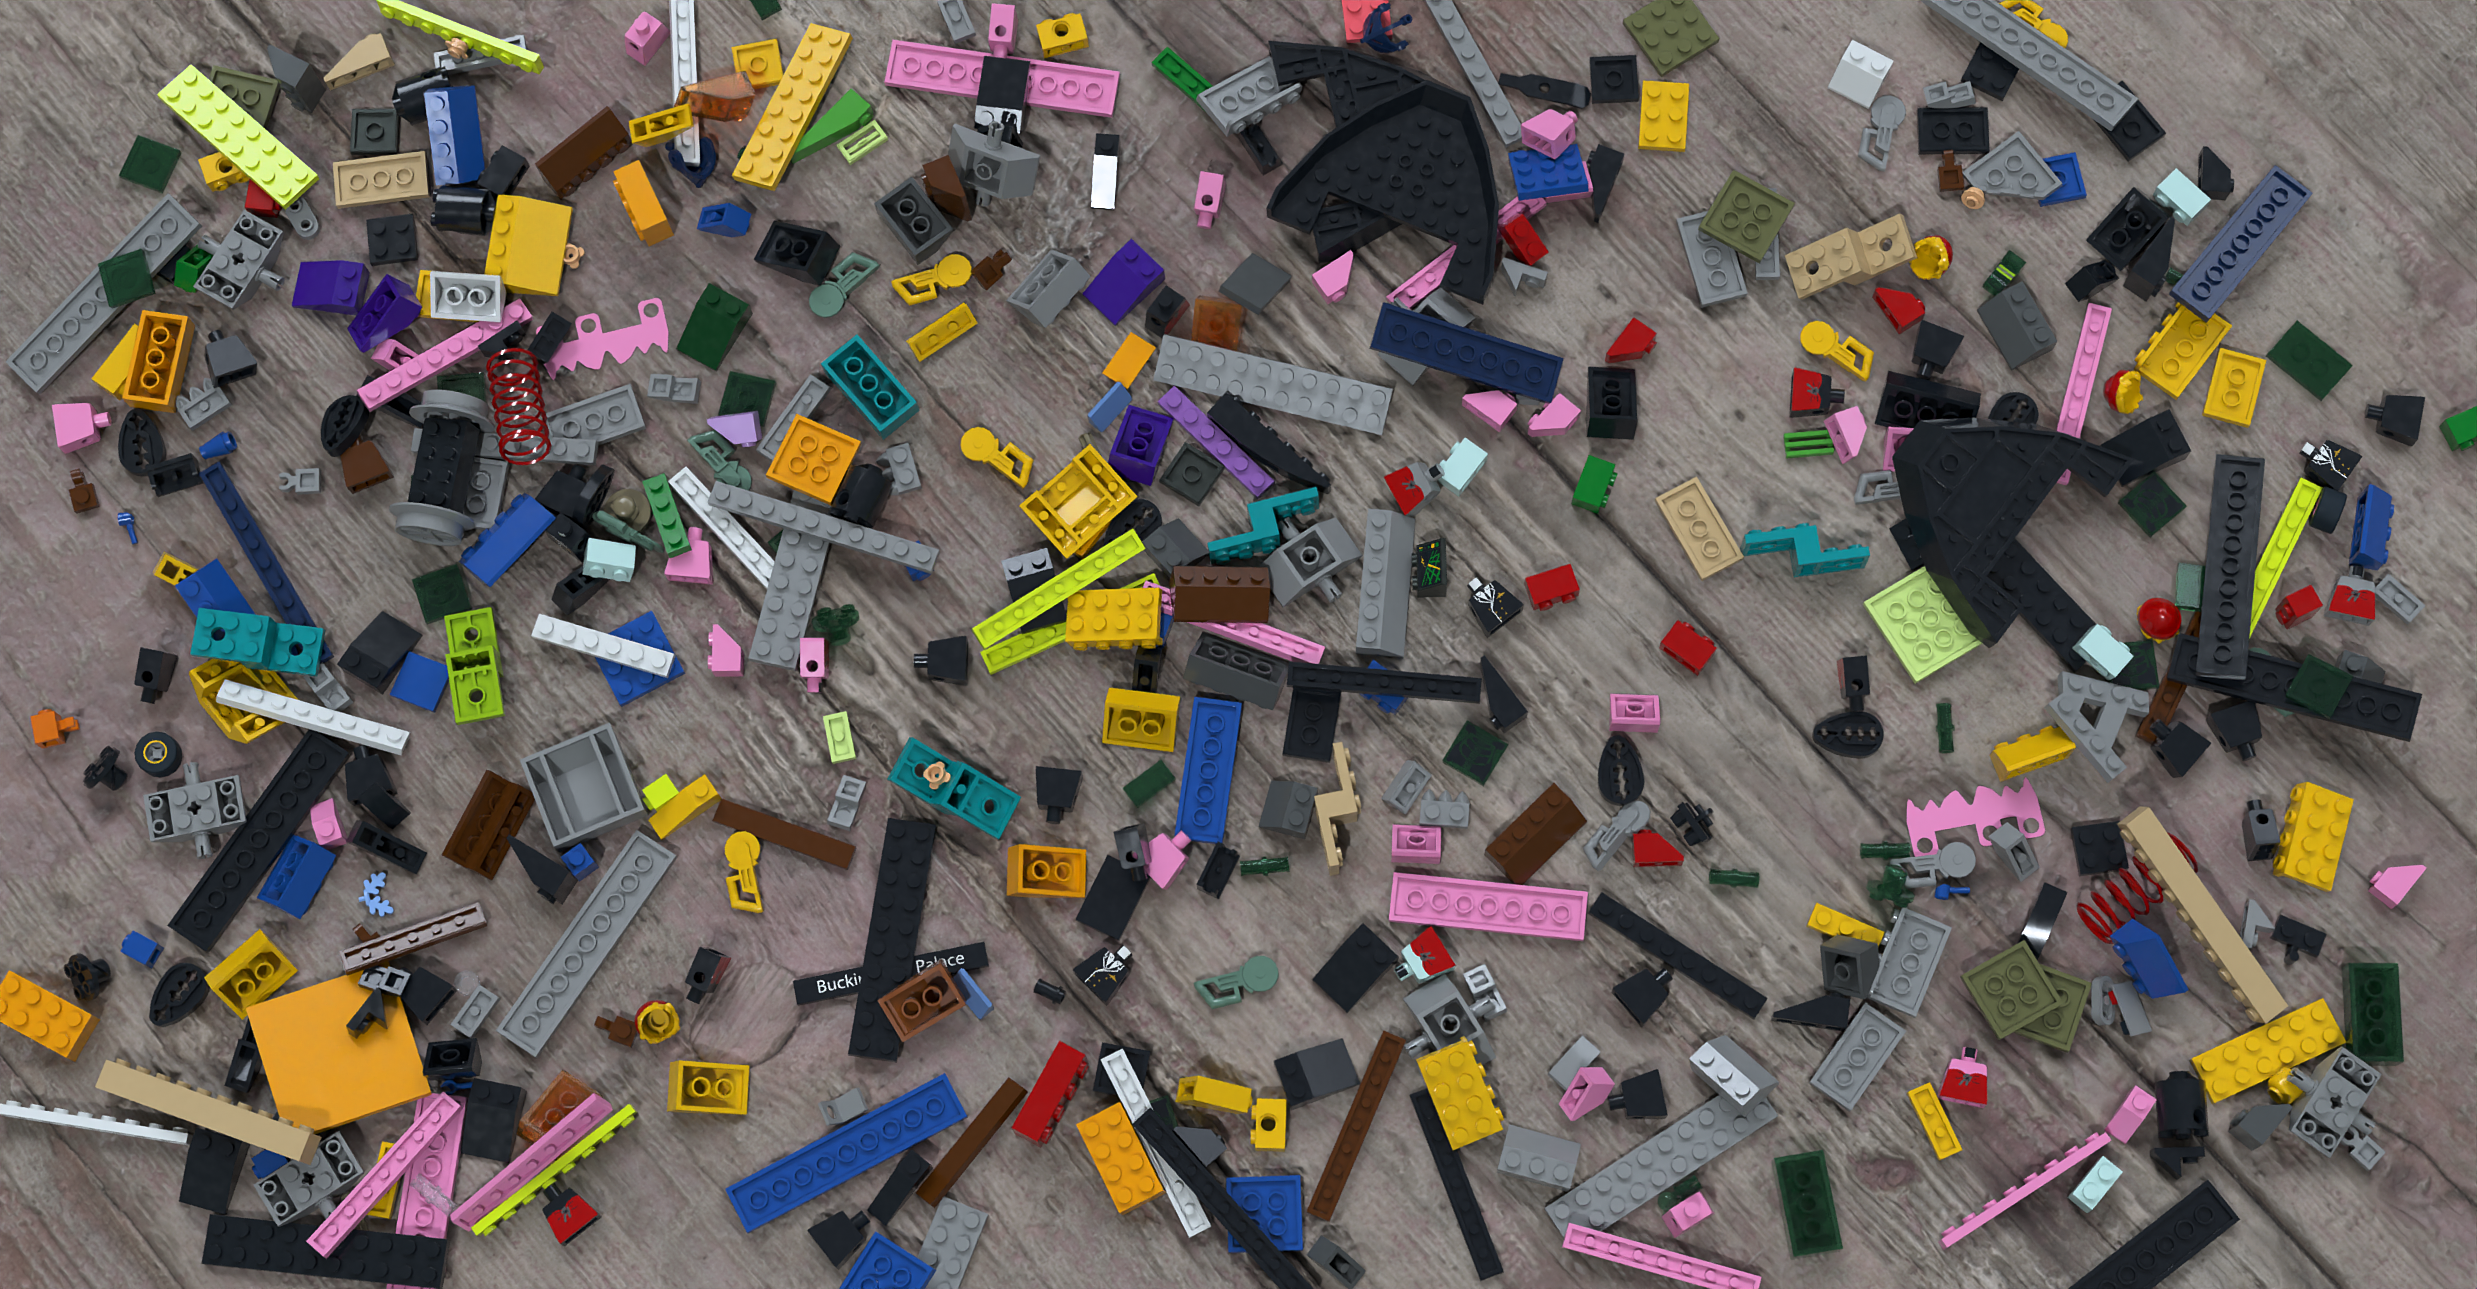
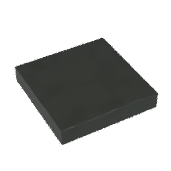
M352 109L351 155L398 154L400 116L397 115L395 109Z
M1185 442L1159 479V482L1199 507L1224 471L1225 466Z

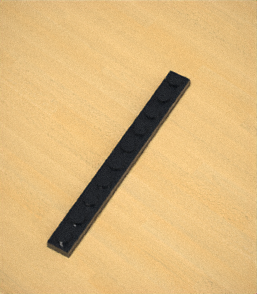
M1151 1107L1132 1124L1280 1289H1313Z

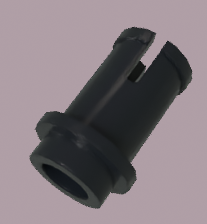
M1041 978L1037 981L1033 993L1052 1000V1004H1061L1066 995V991L1063 990L1062 986L1058 988Z

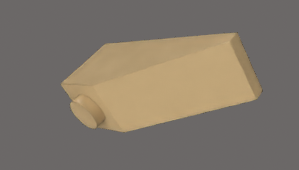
M370 34L365 39L359 41L324 77V81L330 91L395 65L382 34Z

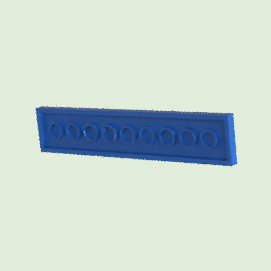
M944 1073L729 1186L725 1190L746 1232L749 1234L963 1121L968 1116Z

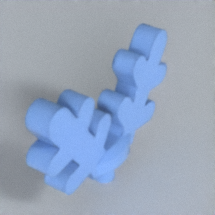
M381 872L378 876L371 874L372 882L369 883L368 880L363 882L366 889L363 890L364 896L358 897L359 902L365 901L372 915L376 913V910H379L380 917H384L385 913L393 914L394 910L389 906L388 900L379 903L381 901L379 896L370 900V894H379V890L376 889L377 887H385L383 881L386 879L384 872Z

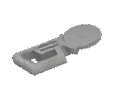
M1884 95L1873 103L1870 122L1878 130L1863 129L1858 157L1882 172H1885L1892 132L1898 130V126L1906 116V108L1903 102L1891 95ZM1871 137L1876 138L1874 149L1883 155L1882 161L1868 152Z
M1891 470L1860 474L1854 496L1855 505L1896 499L1901 501L1898 483L1893 482ZM1886 480L1885 484L1876 485L1873 496L1864 497L1868 482Z
M1633 801L1626 804L1619 810L1617 817H1612L1613 824L1610 828L1603 825L1599 827L1583 847L1594 869L1597 871L1602 870L1626 838L1633 836V832L1643 829L1648 824L1651 813L1648 805L1641 801ZM1600 843L1604 852L1598 858L1594 849Z
M1953 842L1946 845L1942 851L1939 849L1935 855L1890 860V866L1905 889L1936 886V871H1939L1946 879L1948 876L1955 878L1965 877L1973 871L1976 857L1974 851L1968 845ZM1909 864L1915 874L1928 872L1929 877L1910 879L1901 865Z

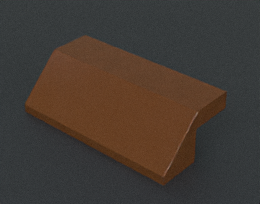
M486 770L449 839L442 856L478 875L493 880L511 846L507 836L509 834L513 837L516 836L535 800L533 793L519 784L509 782L496 773Z

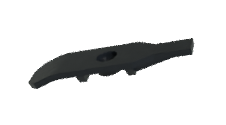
M1500 73L1498 82L1501 86L1521 91L1527 97L1561 103L1579 109L1589 105L1591 96L1589 89L1585 86L1534 74L1517 77ZM1545 86L1549 91L1542 93L1540 88Z

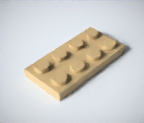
M425 151L333 162L335 200L338 209L430 197L427 154Z
M1697 477L1655 498V503L1701 581L1744 559L1743 554Z

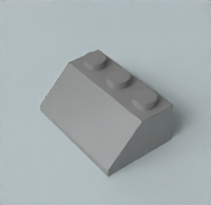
M1051 249L1006 301L1031 322L1046 328L1054 322L1056 315L1070 303L1071 298L1085 286L1086 281L1091 276L1074 257Z
M1726 1035L1706 1042L1689 1058L1691 1070L1744 1117L1779 1085L1778 1080Z
M1509 1124L1496 1173L1569 1192L1581 1144Z

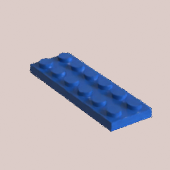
M1194 697L1174 837L1182 830L1194 842L1217 844V841L1223 843L1242 703Z

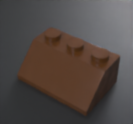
M949 155L922 165L924 174H921V178L926 190L925 193L932 203H935L936 208L943 213L964 221H971L967 198Z

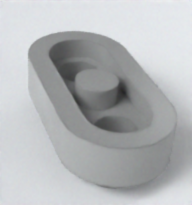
M299 197L285 210V213L299 236L305 240H311L318 236L320 224L305 199ZM296 204H298V205H299V208L296 209V210H293V209H292L293 206L296 205ZM310 223L308 228H303L304 224Z
M2109 976L2096 977L2091 985V1017L2099 1026L2110 1025L2115 1019V1005H2112L2108 992L2112 991L2111 985H2114V982Z

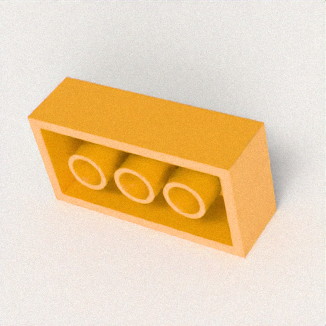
M142 310L122 399L130 407L176 413V397L180 396L195 324L188 316Z
M9 970L0 985V1022L75 1062L100 1019Z
M1121 1102L1076 1124L1121 1215H1125L1167 1193Z

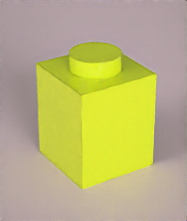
M667 774L642 789L646 796L642 800L650 811L655 809L658 812L679 792Z

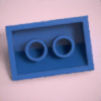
M2369 484L2357 498L2349 566H2360L2371 570H2378L2387 562L2388 550L2385 549V545L2391 536V527H2388L2389 518L2391 519L2394 513V504H2391L2392 496L2375 485Z
M217 558L175 585L196 617L199 608L255 614ZM216 630L213 635L214 640H222L225 637V630Z
M293 835L257 898L293 917L301 919L302 915L308 911L309 903L314 894L320 890L326 873L333 867L336 855L312 841Z
M2131 919L2110 935L2114 943L2112 948L2122 958L2124 962L2122 966L2127 974L2132 976L2134 980L2132 985L2138 993H2144L2153 999L2185 993L2189 990L2160 935L2134 919Z

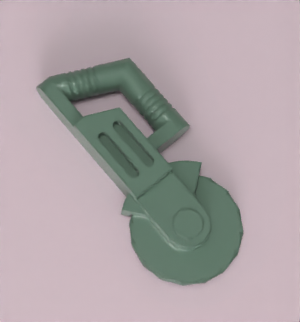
M852 252L830 270L838 279L836 283L825 281V284L816 287L811 292L809 306L813 313L823 318L838 314L843 307L844 301H847V296L878 270L880 265L874 260ZM853 263L868 268L863 273L852 269L846 275H841Z
M711 430L687 439L688 443L715 471L714 479L744 490H750L752 480L748 470L739 466L738 461L726 462L734 454L735 449L719 432ZM714 440L724 452L720 455L713 446L701 449L697 444Z
M604 511L593 513V520L606 527L607 532L631 545L634 542L648 551L652 552L655 550L664 553L665 549L638 533L637 530L630 528L623 521Z
M1255 956L1249 959L1244 966H1240L1239 971L1194 982V987L1210 1008L1216 1009L1242 1002L1239 988L1244 987L1251 994H1253V991L1265 992L1271 989L1278 980V968L1272 959L1266 956ZM1214 984L1221 993L1234 990L1235 994L1215 998L1206 985Z

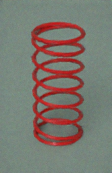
M508 348L492 355L486 365L488 379L492 382L489 390L494 396L491 403L496 410L494 414L495 422L498 423L496 433L501 438L498 443L499 453L509 463L530 465L544 459L550 453L552 447L550 439H548L550 432L546 425L545 403L543 397H541L543 390L539 383L538 361L536 356L530 351L521 348ZM507 352L526 353L533 361L532 365L523 360L510 359L498 362L491 367L492 361L497 356ZM507 363H520L531 368L526 374L510 373L498 377L493 373L496 367ZM528 379L534 383L531 389L512 387L498 393L494 390L495 385L503 387L516 386ZM498 381L513 382V383H501V382H498ZM509 391H527L524 394L513 397L500 396ZM530 393L537 397L533 403L526 401H513L506 403L501 407H498L496 403L497 398L502 400H517L527 396ZM511 405H529L519 410H503ZM532 407L539 411L535 417L516 415L500 421L498 417L499 413L519 414ZM514 419H531L521 424H505ZM534 421L541 425L537 431L519 429L505 435L501 433L502 426L520 428ZM529 435L523 438H515L519 436ZM535 436L543 439L540 445L525 452L515 453L504 449L509 441L523 442ZM545 443L547 445L546 452L535 460L526 462L514 461L505 455L525 456L534 453L543 447Z
M2167 832L2189 863L2185 853L2187 854L2194 866V872L2197 873L2198 863L2190 850L2176 836ZM2133 856L2132 861L2137 869L2158 888L2160 894L2158 900L2147 896L2137 880L2124 868L2118 869L2119 875L2135 893L2142 897L2146 906L2144 912L2132 907L2123 892L2112 881L2105 879L2104 884L2113 897L2128 909L2131 918L2136 920L2135 913L2147 916L2150 911L2149 902L2161 904L2164 896L2162 895L2163 889L2159 883H2155L2148 875L2149 869L2145 863H2141L2136 856ZM2091 891L2090 896L2092 900L2114 921L2117 930L2121 928V925L2126 924V922L2117 918L2109 904L2098 893ZM2078 902L2077 912L2085 925L2103 942L2114 944L2110 938V935L2113 933L2103 918L2087 904ZM2082 907L2089 911L2101 923L2105 930L2099 927L2085 913Z

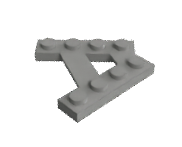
M2062 671L2058 675V697L2046 705L2044 709L2072 742L2075 743L2077 748L2105 781L2109 783L2127 768L2111 749L2125 714L2146 717L2149 714L2148 692ZM2082 703L2101 707L2093 727L2080 712Z

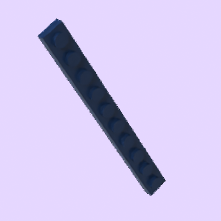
M220 461L200 472L199 475L286 624L317 627ZM325 640L320 664L334 658ZM298 644L301 650L303 651L302 644Z

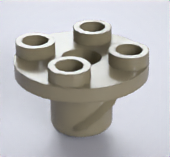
M623 489L615 492L609 497L604 506V512L623 521L630 528L637 530L638 533L646 528L652 515L648 499L641 492L633 489Z

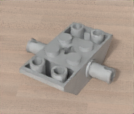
M997 121L989 123L988 136L954 124L952 127L948 155L960 183L978 190L975 202L979 205L982 199L981 206L990 205L991 195L1000 199L1032 196L1041 156L1001 141L1004 125L1000 123L999 128H997Z
M244 210L221 244L207 235L201 237L205 240L204 242L199 240L198 248L214 256L193 287L233 310L252 299L262 283L279 291L281 287L278 286V283L283 286L285 279L270 270L278 259L284 232Z
M1442 288L1429 295L1416 310H1413V312L1465 328L1475 320L1471 313ZM1398 297L1394 299V302H1391V305L1412 311ZM1382 352L1378 353L1379 357L1412 386L1430 368Z
M1289 517L1284 519V523L1283 521L1278 523L1277 527L1288 542L1277 548L1259 567H1268L1270 590L1281 606L1284 608L1315 587L1321 588L1330 603L1335 601V597L1339 599L1343 594L1334 584L1331 577L1363 557V555L1338 519L1333 518L1316 523L1301 534ZM1306 557H1309L1310 559H1313V558H1314V561L1309 563V562H1306V559H1305V558H1306Z
M191 762L190 766H188V763L183 765L186 781L184 787L146 794L143 797L150 842H185L195 839L197 859H205V855H207V858L213 856L209 836L230 832L246 823V813L239 775L201 783L199 765L197 762ZM201 807V809L198 810V814L196 815V810Z
M1445 974L1403 998V1001L1422 1030L1421 1036L1404 1045L1410 1058H1414V1056L1429 1047L1437 1051L1461 1041L1460 1037L1465 1036L1467 1041L1472 1040L1478 1054L1474 1055L1477 1064L1481 1062L1483 1066L1495 1059L1496 1056L1477 1022L1479 1017L1496 1008L1493 1001H1490L1491 998L1486 995L1471 1006L1467 1005L1457 988ZM1445 1022L1449 1024L1454 1023V1030H1445Z
M2340 1047L2318 1064L2310 1077L2296 1067L2289 1072L2294 1076L2288 1075L2287 1081L2303 1090V1093L2292 1105L2289 1123L2290 1132L2330 1158L2350 1125H2353L2365 1135H2369L2373 1131L2368 1127L2374 1128L2375 1122L2361 1114L2359 1110L2382 1075L2344 1047Z
M338 1131L319 1143L311 1165L290 1158L289 1163L255 1183L254 1187L275 1223L280 1227L303 1218L318 1208L325 1219H327L336 1209L332 1200L350 1189L364 1174V1171L341 1132ZM311 1176H314V1183L311 1185L308 1183V1180Z

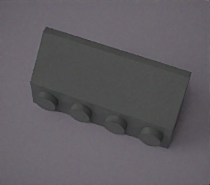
M1202 632L1189 654L1183 679L1189 680L1193 684L1209 687L1216 692L1234 696L1238 700L1251 702L1260 708L1273 710L1287 680L1289 663Z

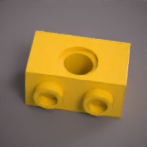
M1069 13L1056 20L1046 19L1036 25L1044 59L1089 47L1081 13ZM1060 31L1067 32L1063 37L1056 35Z
M220 152L198 159L206 184L212 192L223 191L232 184L245 183L250 180L249 177ZM227 167H232L229 172L223 173Z
M1257 1098V1105H1252L1251 1120H1256V1129H1251V1144H1255L1256 1151L1285 1152L1286 1099ZM1266 1119H1271L1275 1122L1276 1126L1271 1131H1265L1261 1127L1262 1122Z

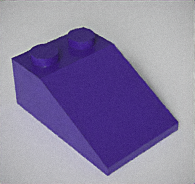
M1130 239L1114 254L1082 294L1116 326L1165 280V272L1135 241Z
M343 260L301 262L292 307L356 316L363 307L370 272L364 263Z
M386 274L347 329L359 350L365 353L408 327L419 316L422 305L408 284Z
M1128 405L1112 446L1108 464L1120 477L1151 486L1174 418Z

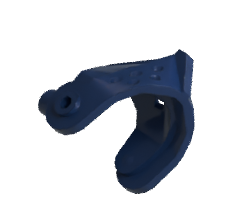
M1390 2L1377 6L1378 8L1367 16L1363 25V38L1360 39L1361 44L1366 42L1372 49L1380 53H1392L1397 50L1399 52L1409 45L1406 40L1395 44L1385 34V32L1400 25L1405 26L1413 20L1410 14H1406L1400 18V21L1383 28L1380 20L1381 13L1391 9Z
M703 137L699 141L700 164L698 167L686 166L682 154L675 149L674 142H667L665 148L667 151H670L668 158L672 167L689 179L696 188H701L715 166L716 153L711 139Z

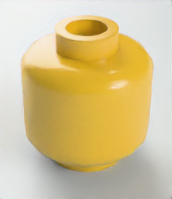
M2281 1068L2268 1080L2267 1092L2278 1104H2291L2303 1093V1090L2287 1081L2288 1075L2294 1076L2289 1073L2292 1069Z

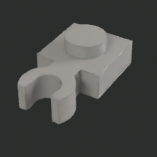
M319 468L296 469V476H291L289 473L279 474L281 480L288 479L287 485L279 486L282 492H290L295 488V492L298 495L321 494V470Z
M2350 1126L2347 1131L2351 1133L2352 1139L2347 1140L2343 1136L2340 1143L2344 1146H2350L2352 1150L2349 1155L2366 1171H2369L2386 1152L2367 1135L2361 1140L2358 1131Z

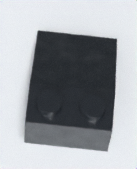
M984 56L974 128L978 129L980 126H989V123L997 121V126L1000 123L1004 126H1013L1017 134L1024 131L1031 61Z
M2133 187L2086 241L2118 270L2122 271L2156 238L2171 216L2143 191Z
M2172 216L2133 267L2123 287L2146 302L2151 295L2153 297L2157 296L2168 279L2164 275L2169 268L2175 218Z
M774 220L754 261L802 282L820 286L841 246L826 231Z
M1588 367L1587 437L1634 440L1637 425L1635 369Z
M2170 409L2146 419L2100 445L2103 448L2134 458L2118 480L2121 487L2183 461L2191 452Z
M1047 548L1001 560L1013 603L1055 577ZM1063 601L1020 627L1022 634L1066 622L1067 615Z
M382 611L350 644L337 665L347 674L383 695L403 666L408 652L413 651L423 635Z
M509 834L507 840L531 881L538 888L537 893L553 905L556 901L563 905L578 882L577 878L569 870Z
M1362 923L1312 980L1348 1013L1398 962V955Z
M1343 1038L1301 1050L1273 1061L1291 1111L1360 1085Z
M474 1078L468 1100L461 1153L510 1163L527 1091L518 1086Z
M196 1127L187 1154L179 1202L226 1215L250 1144L233 1137Z

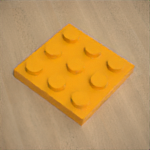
M796 414L766 473V478L831 505L849 466L852 465L858 453L861 441Z

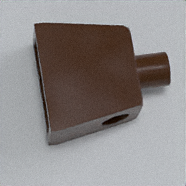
M359 435L350 448L340 455L345 484L352 494L394 478L393 473L372 440L363 442Z

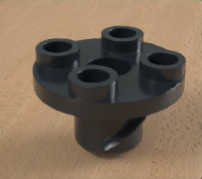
M108 745L102 750L97 763H91L83 773L86 776L83 780L84 786L91 789L99 782H102L112 791L118 790L123 786L128 774L115 764L120 754L118 749L115 747L111 748Z
M81 953L72 955L69 958L68 964L64 965V972L71 979L74 986V995L78 1000L91 1001L96 999L100 990L99 983L109 980L111 976L110 967L104 959L100 958L90 962Z

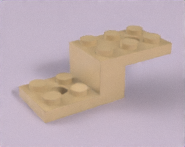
M1898 214L1859 232L1845 228L1785 255L1798 298L1803 300L1843 281L1855 286L1917 259V255L1904 216ZM1887 239H1891V249L1884 251L1883 243ZM1817 262L1819 269L1812 275L1809 271L1810 266Z
M1342 742L1333 743V758L1341 791L1314 796V806L1330 876L1339 874V867L1343 866L1340 847H1335V843H1338L1336 826L1357 822V815L1361 814L1359 795H1354L1353 793L1356 790L1354 772L1348 771V768L1351 767L1348 748H1343Z

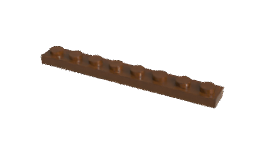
M1383 1030L1307 1209L1308 1214L1330 1222L1406 1043L1405 1039Z

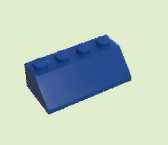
M475 85L428 89L424 92L436 185L460 184L478 180L480 173L485 169Z
M526 493L516 496L511 502L512 506L506 512L500 513L494 520L495 524L490 529H485L478 536L479 541L473 547L469 546L461 555L462 558L459 562L476 579L489 587L500 578L556 519L553 514Z

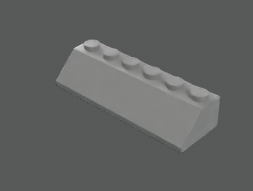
M1368 509L1356 654L1404 658L1415 519L1392 510Z

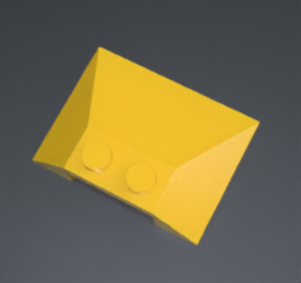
M1089 444L1072 459L1068 466L1039 491L1036 490L1019 507L1067 560L1138 496L1094 447Z
M211 659L189 671L190 679L201 706L229 739L245 744L250 743L285 722L217 703L216 696L225 679L298 700L275 671L250 669L240 662Z

